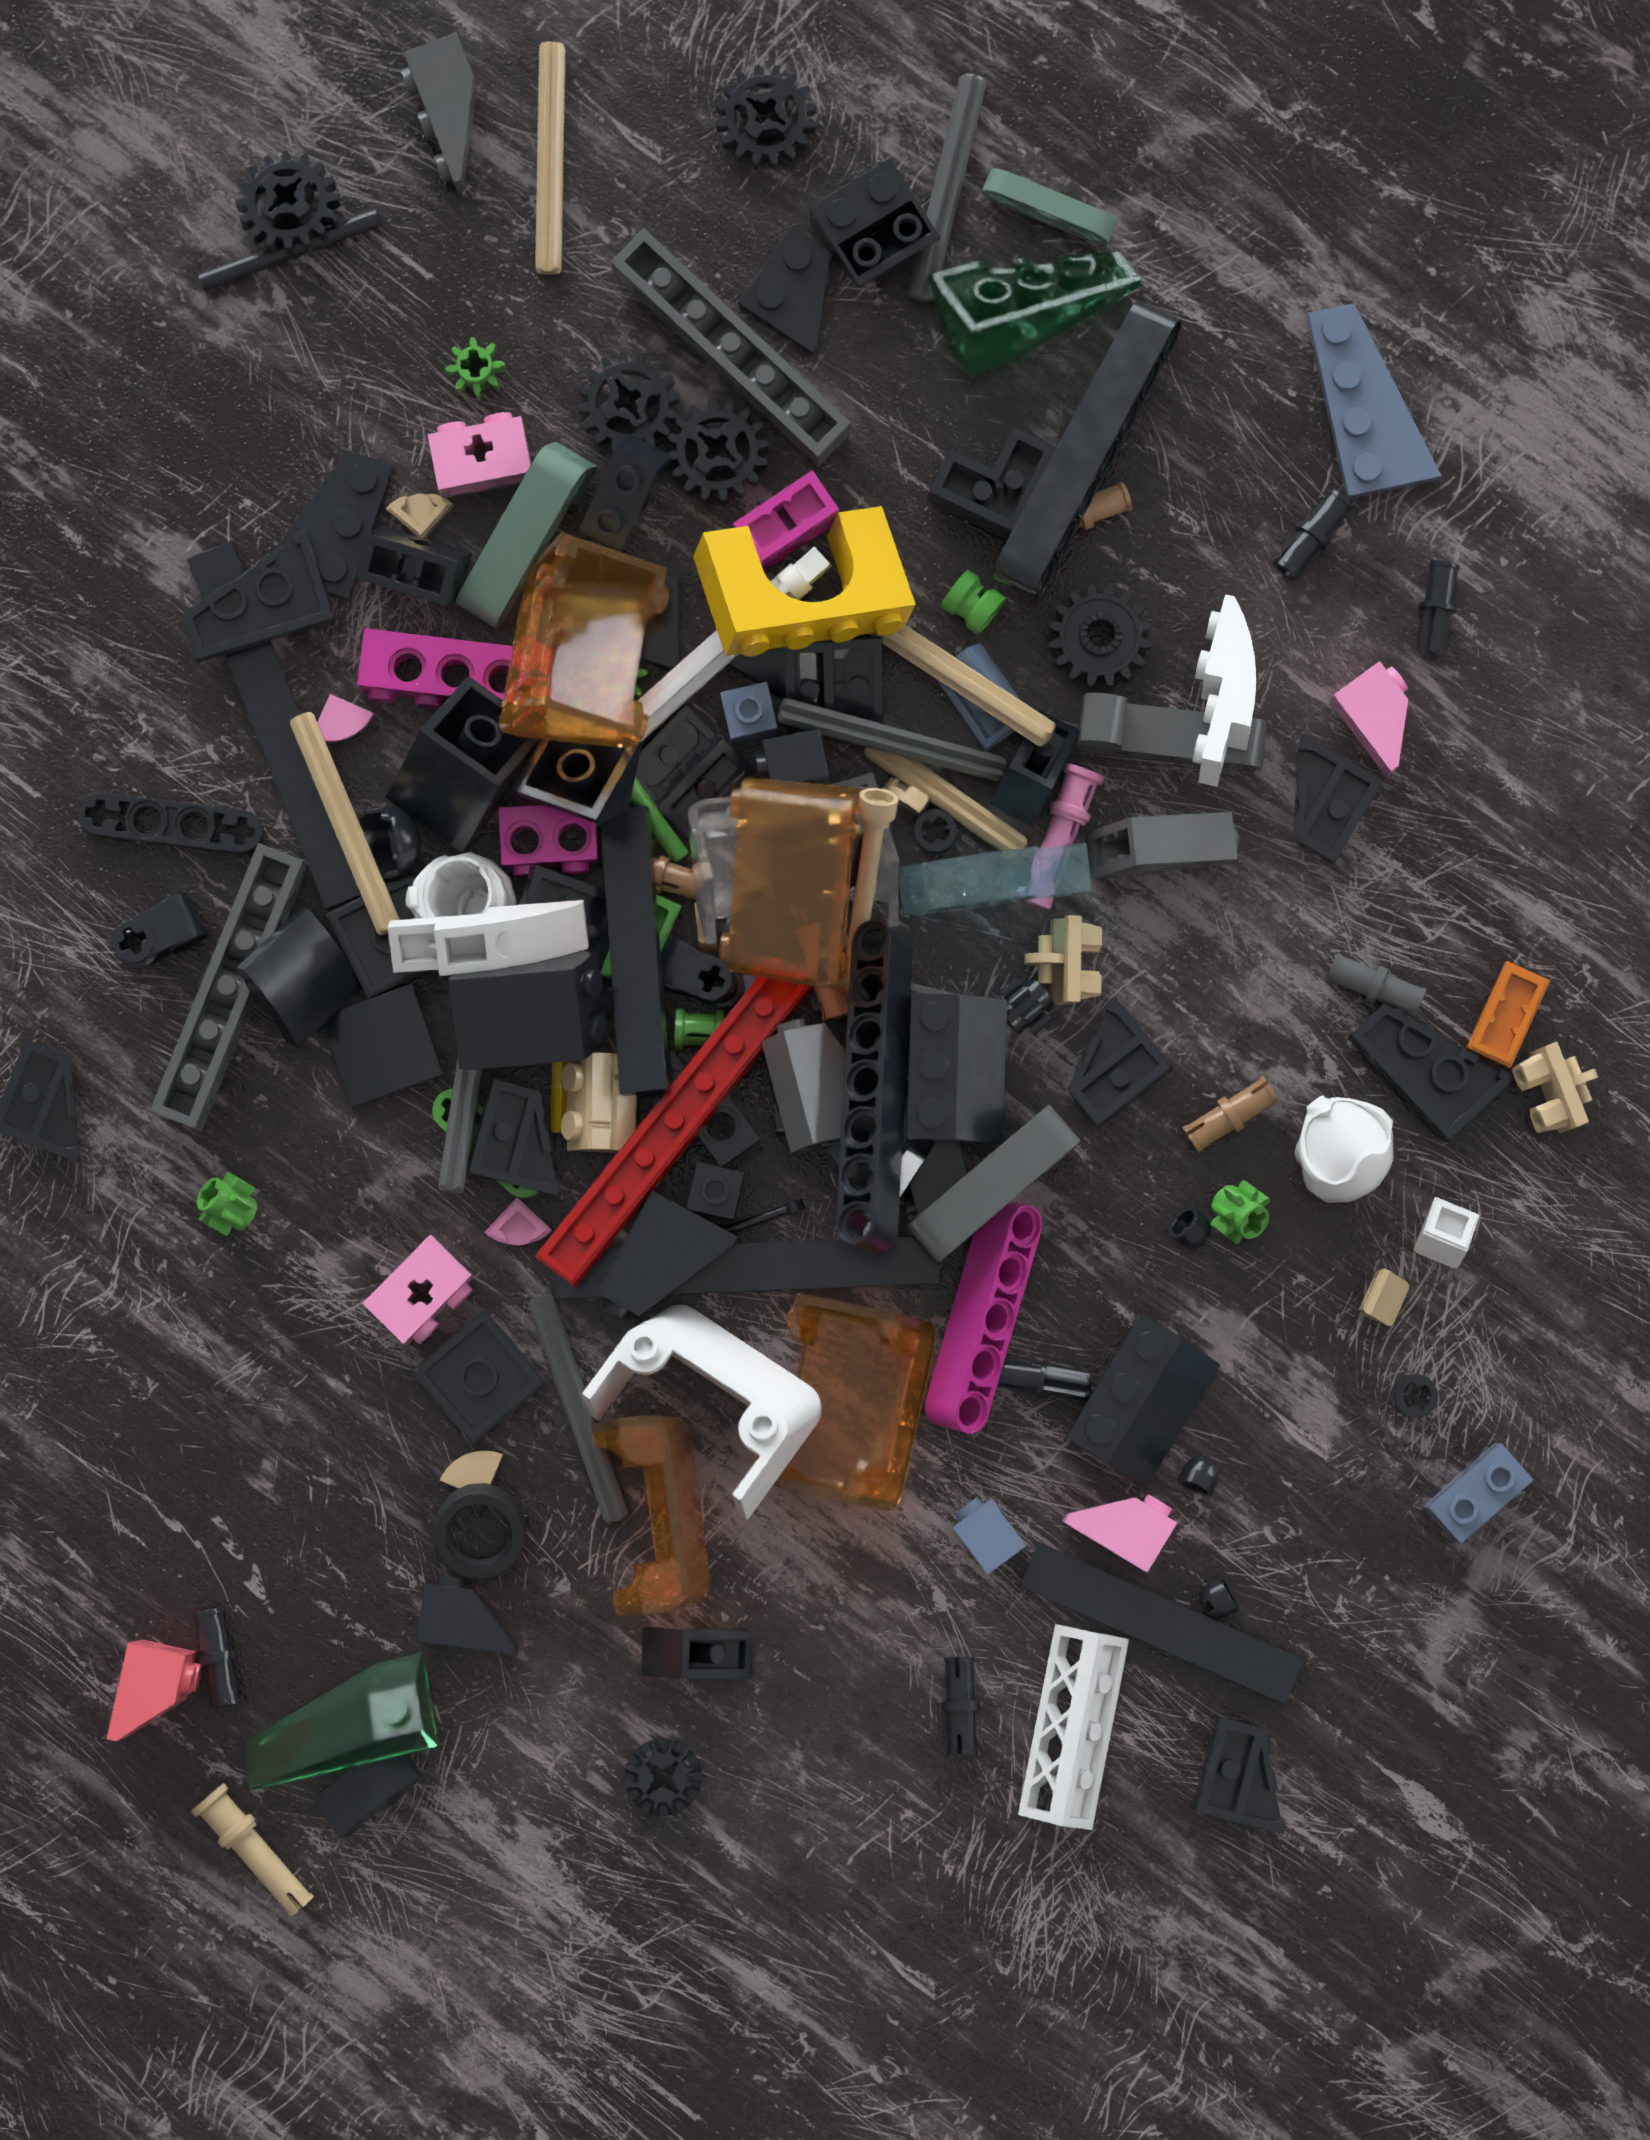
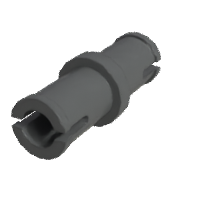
M1337 953L1326 980L1365 995V1001L1374 1004L1375 1000L1405 1011L1414 1017L1427 990L1387 974L1388 969L1379 965L1377 970L1344 957L1340 953Z

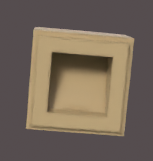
M1385 1268L1377 1270L1360 1305L1359 1314L1383 1325L1392 1326L1409 1290L1408 1282Z

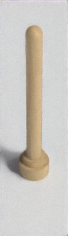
M880 788L864 789L859 794L857 814L861 817V824L865 828L842 977V985L847 1001L849 1000L853 935L862 923L871 919L884 829L889 827L890 822L896 818L897 795Z

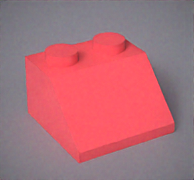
M142 1639L129 1642L106 1739L118 1741L131 1736L185 1701L191 1692L196 1693L202 1674V1666L199 1663H195L198 1652Z

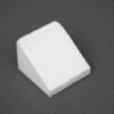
M1435 1197L1416 1241L1414 1251L1451 1268H1458L1468 1251L1480 1215Z

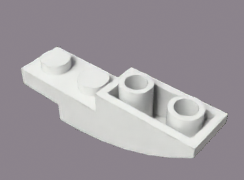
M1225 595L1221 612H1211L1206 633V639L1213 640L1210 652L1201 650L1195 678L1203 680L1201 699L1208 700L1203 722L1210 723L1211 725L1208 736L1198 735L1193 762L1201 764L1198 783L1216 787L1218 786L1227 748L1231 747L1247 751L1256 692L1255 656L1251 636L1236 598L1230 595Z
M584 900L488 907L486 914L389 921L388 924L393 973L438 969L439 976L481 972L540 962L579 952L589 947Z

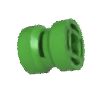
M968 569L947 593L940 607L950 615L963 617L966 627L978 636L1000 610L1006 597L996 589L986 590L981 585L980 577Z

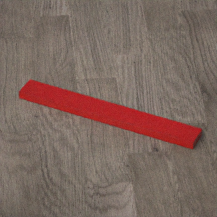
M776 956L773 957L671 1085V1091H666L535 1255L537 1260L575 1288L762 1054L764 1050L761 1041L778 1034L776 1026L786 1023L814 987L811 982Z

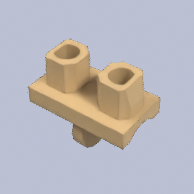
M1067 915L1065 918L1051 919L1050 935L1038 936V953L1024 954L1025 965L1038 966V983L1049 984V995L1055 1002V1005L1063 1006L1078 1003L1081 999L1101 995L1102 977L1100 972L1081 970V953L1093 954L1100 952L1102 928L1082 923V916Z
M1557 1042L1528 1053V1059L1512 1068L1516 1083L1522 1091L1540 1085L1547 1103L1530 1109V1118L1537 1133L1558 1129L1560 1134L1589 1122L1582 1104L1592 1100L1586 1082L1598 1078L1595 1069L1582 1073L1575 1056L1564 1060Z

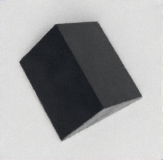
M555 713L512 788L513 794L600 824L629 810L641 744L639 741Z

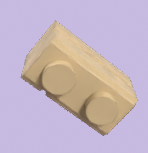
M594 1052L585 1060L568 1061L562 1071V1085L567 1091V1111L564 1113L561 1121L562 1135L567 1140V1151L618 1153L636 1130L637 1095L623 1096L620 1094L617 1054Z

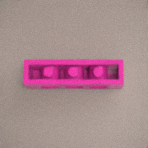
M364 628L357 686L361 692L368 693L367 699L371 701L396 703V697L399 696L415 698V705L419 707L439 709L457 689L444 683V675L450 667L461 665L469 670V677L528 719L537 720L538 713L550 715L557 658L554 651ZM406 660H416L422 664L420 676L411 682H404L397 678L398 667ZM509 671L517 676V683L510 692L498 693L491 688V681L497 673Z

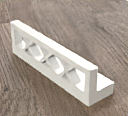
M1055 1624L1018 1815L1060 1826L1092 1830L1129 1639ZM1069 1638L1083 1640L1080 1659L1072 1667H1070L1066 1659ZM1067 1686L1072 1695L1070 1709L1061 1715L1056 1705L1058 1694ZM1058 1734L1063 1744L1061 1756L1052 1763L1047 1753L1049 1740ZM1047 1782H1049L1053 1791L1050 1812L1036 1808L1040 1788Z

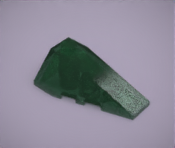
M1116 251L1063 255L1059 259V263L1032 265L1031 258L1016 259L1015 266L989 268L988 261L970 262L930 274L929 285L948 347L970 376L1017 360L1141 286V279L1121 253Z
M421 1652L375 1663L245 1741L244 1747L250 1788L257 1790L438 1746L424 1655Z

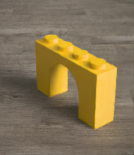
M882 506L837 513L827 535V540L841 579L842 593L822 602H804L793 599L780 592L769 581L763 571L749 526L703 532L693 558L725 656L743 654L744 656L751 657L760 655L768 649L788 647L789 649L796 650L807 647L813 642L833 640L834 642L841 643L849 641L858 635L877 633L878 635L886 636L903 629L916 604Z

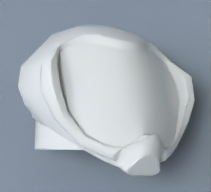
M472 852L451 857L444 855L435 858L415 878L413 886L408 887L405 900L407 907L416 919L486 914L488 907L518 905L512 879L497 863Z
M1320 1096L1309 1104L1300 1139L1294 1152L1296 1161L1302 1166L1303 1180L1307 1189L1326 1203L1358 1200L1375 1190L1385 1178L1393 1162V1120L1382 1108L1350 1098L1334 1097L1328 1099Z

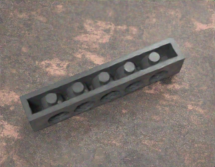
M645 228L611 261L613 275L818 468L851 434V422Z
M257 844L151 1106V1112L197 1131H203L255 1002L237 966L288 920L309 868L303 860L263 844Z

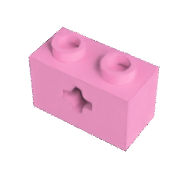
M509 412L486 416L483 424L468 427L462 421L442 424L437 427V433L427 434L438 491L443 498L520 484L531 466L522 417L512 418V414ZM484 444L485 449L488 451L485 455L486 461L477 462L473 455L476 451V445Z
M429 1235L362 1304L403 1344L408 1345L413 1339L418 1344H421L439 1326V1323L434 1318L447 1305L454 1310L470 1295L473 1289L468 1283L475 1276L434 1236ZM431 1282L434 1285L429 1291L430 1296L433 1298L431 1303L426 1304L420 1301L414 1305L411 1302L416 1295L412 1289L413 1285L419 1283L425 1286Z

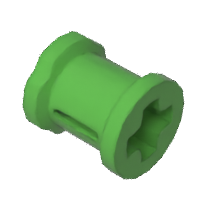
M677 1007L675 1050H682L684 1046H703L725 1019V1009H717L715 1013L686 1012L684 1007Z

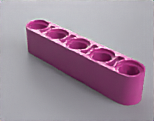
M1011 1201L973 1234L926 1397V1416L931 1423L937 1426L966 1434H974L981 1430L988 1419L1041 1234V1215L1031 1205Z

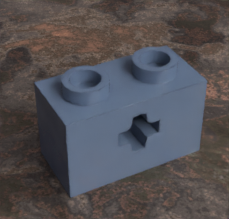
M1494 1443L1422 1507L1454 1543L1462 1544L1529 1485L1533 1478L1502 1443Z

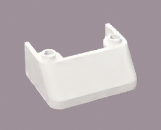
M672 1305L636 1326L624 1336L582 1393L591 1416L599 1421L634 1373L640 1375L653 1374L662 1369L670 1357L673 1356L749 1406L740 1419L739 1435L743 1444L760 1457L732 1494L739 1515L748 1520L819 1422L822 1413L819 1396L810 1385L687 1305Z

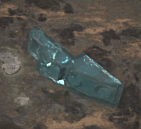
M1087 843L1038 848L1037 846L1004 850L898 868L903 916L1092 893Z

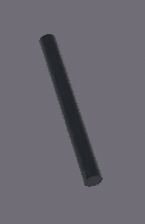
M373 208L341 220L336 226H325L328 239L323 241L316 236L310 239L312 251L307 252L302 244L295 245L294 255L288 256L285 245H279L274 254L269 253L268 248L199 273L198 277L204 292L375 229L380 227L381 224L376 210Z

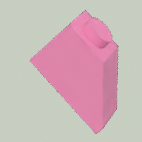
M1379 661L1335 693L1329 702L1383 775L1388 777L1399 766L1408 698L1404 692L1408 690V687L1393 667L1386 670Z
M1147 1494L1143 1502L1136 1497H1131L1066 1514L1062 1521L1144 1572L1149 1571L1177 1522L1168 1517L1172 1508Z

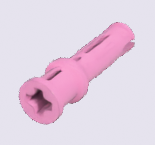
M1065 763L1062 768L1066 774L1056 801H1050L1048 808L1052 818L1035 861L1031 877L1021 900L1047 910L1051 909L1057 886L1061 880L1080 826H1085L1090 820L1091 815L1087 811L1097 785H1102L1105 779L1104 776L1069 763Z

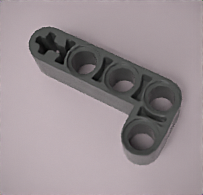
M1086 693L1082 700L1077 749L1094 754L1201 766V764L1193 762L1196 742L1199 734L1208 736L1211 724L1203 722L1205 712L1127 703V698L1106 693ZM1252 718L1247 751L1228 747L1222 768L1245 771L1262 770L1266 721Z
M1049 1104L924 1210L907 1228L937 1263L941 1262L1040 1176L1062 1160L1079 1145L1081 1140Z

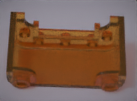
M561 532L534 561L524 583L500 716V730L522 738L617 748H629L634 742H640L647 729L648 715L643 713V704L633 700L645 625L652 619L654 614L660 615L664 611L668 601L669 588L664 586L667 568Z
M747 777L743 781L741 789H733L731 817L738 818L730 932L722 933L720 943V961L728 962V971L838 990L847 980L849 955H845L844 952L840 951L848 944L846 924L853 841L856 839L857 829H850V827H855L859 794L863 788Z
M797 1293L795 1303L791 1306L787 1316V1328L791 1331L793 1340L803 1344L796 1377L810 1385L817 1392L822 1413L817 1425L773 1486L855 1505L891 1511L898 1505L904 1490L935 1348L934 1327L930 1322L898 1313Z
M671 1414L635 1416L591 1424L594 1448H606L614 1452L619 1458L620 1469L644 1467L656 1562L634 1564V1576L631 1582L624 1589L613 1592L615 1615H648L668 1612L699 1603L706 1597L710 1588V1574L692 1437L688 1425L683 1419Z

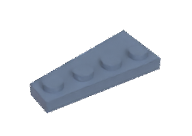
M1355 303L1308 313L1306 318L1346 497L1352 499L1440 480L1442 476Z

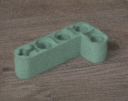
M557 441L545 445L525 474L462 586L455 604L497 629L511 611L570 505L578 502L591 484L598 467Z

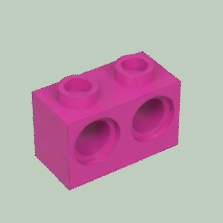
M812 470L734 522L733 526L734 528L749 526L763 571L765 572L830 529L837 513H839V508Z
M545 805L498 808L501 864L504 870H513V877H527L530 867L535 865L543 868L561 867V874L564 875L589 873V865H600L598 826L596 823ZM570 828H579L587 835L585 845L578 851H567L560 845L562 834ZM522 831H532L539 837L537 848L530 854H519L513 849V840Z

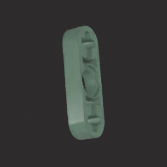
M993 168L990 170L981 191L985 197L997 204L1100 245H1107L1117 224V220L1105 211L1001 169Z

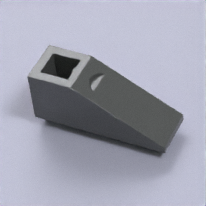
M457 32L405 51L404 55L408 67L401 69L400 72L409 96L412 97L419 94L425 110L417 113L426 139L429 140L436 137L442 154L434 156V160L443 183L453 181L457 194H460L465 189L477 87Z

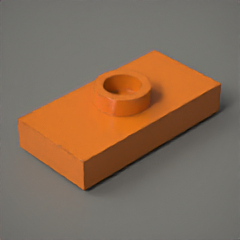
M1504 962L1466 1049L1508 1069L1511 1068L1550 980L1511 962Z

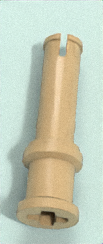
M222 1783L191 1810L192 1814L195 1817L201 1816L220 1837L217 1843L222 1848L225 1847L228 1850L232 1847L287 1911L288 1916L292 1917L299 1911L301 1906L304 1907L314 1896L305 1889L253 1829L257 1825L254 1822L255 1818L251 1814L245 1815L228 1796V1787Z

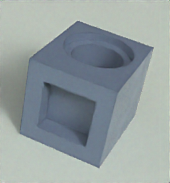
M767 682L720 692L732 747L778 736V727Z
M976 1497L955 1513L959 1522L952 1527L987 1575L1026 1547L992 1499L982 1504L979 1498Z

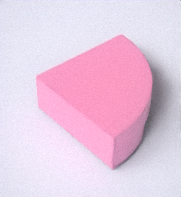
M330 694L317 723L325 743L331 744L350 739L363 732L372 722L375 714Z
M516 1198L490 1225L485 1233L500 1243L523 1246L542 1240L553 1230L519 1198Z

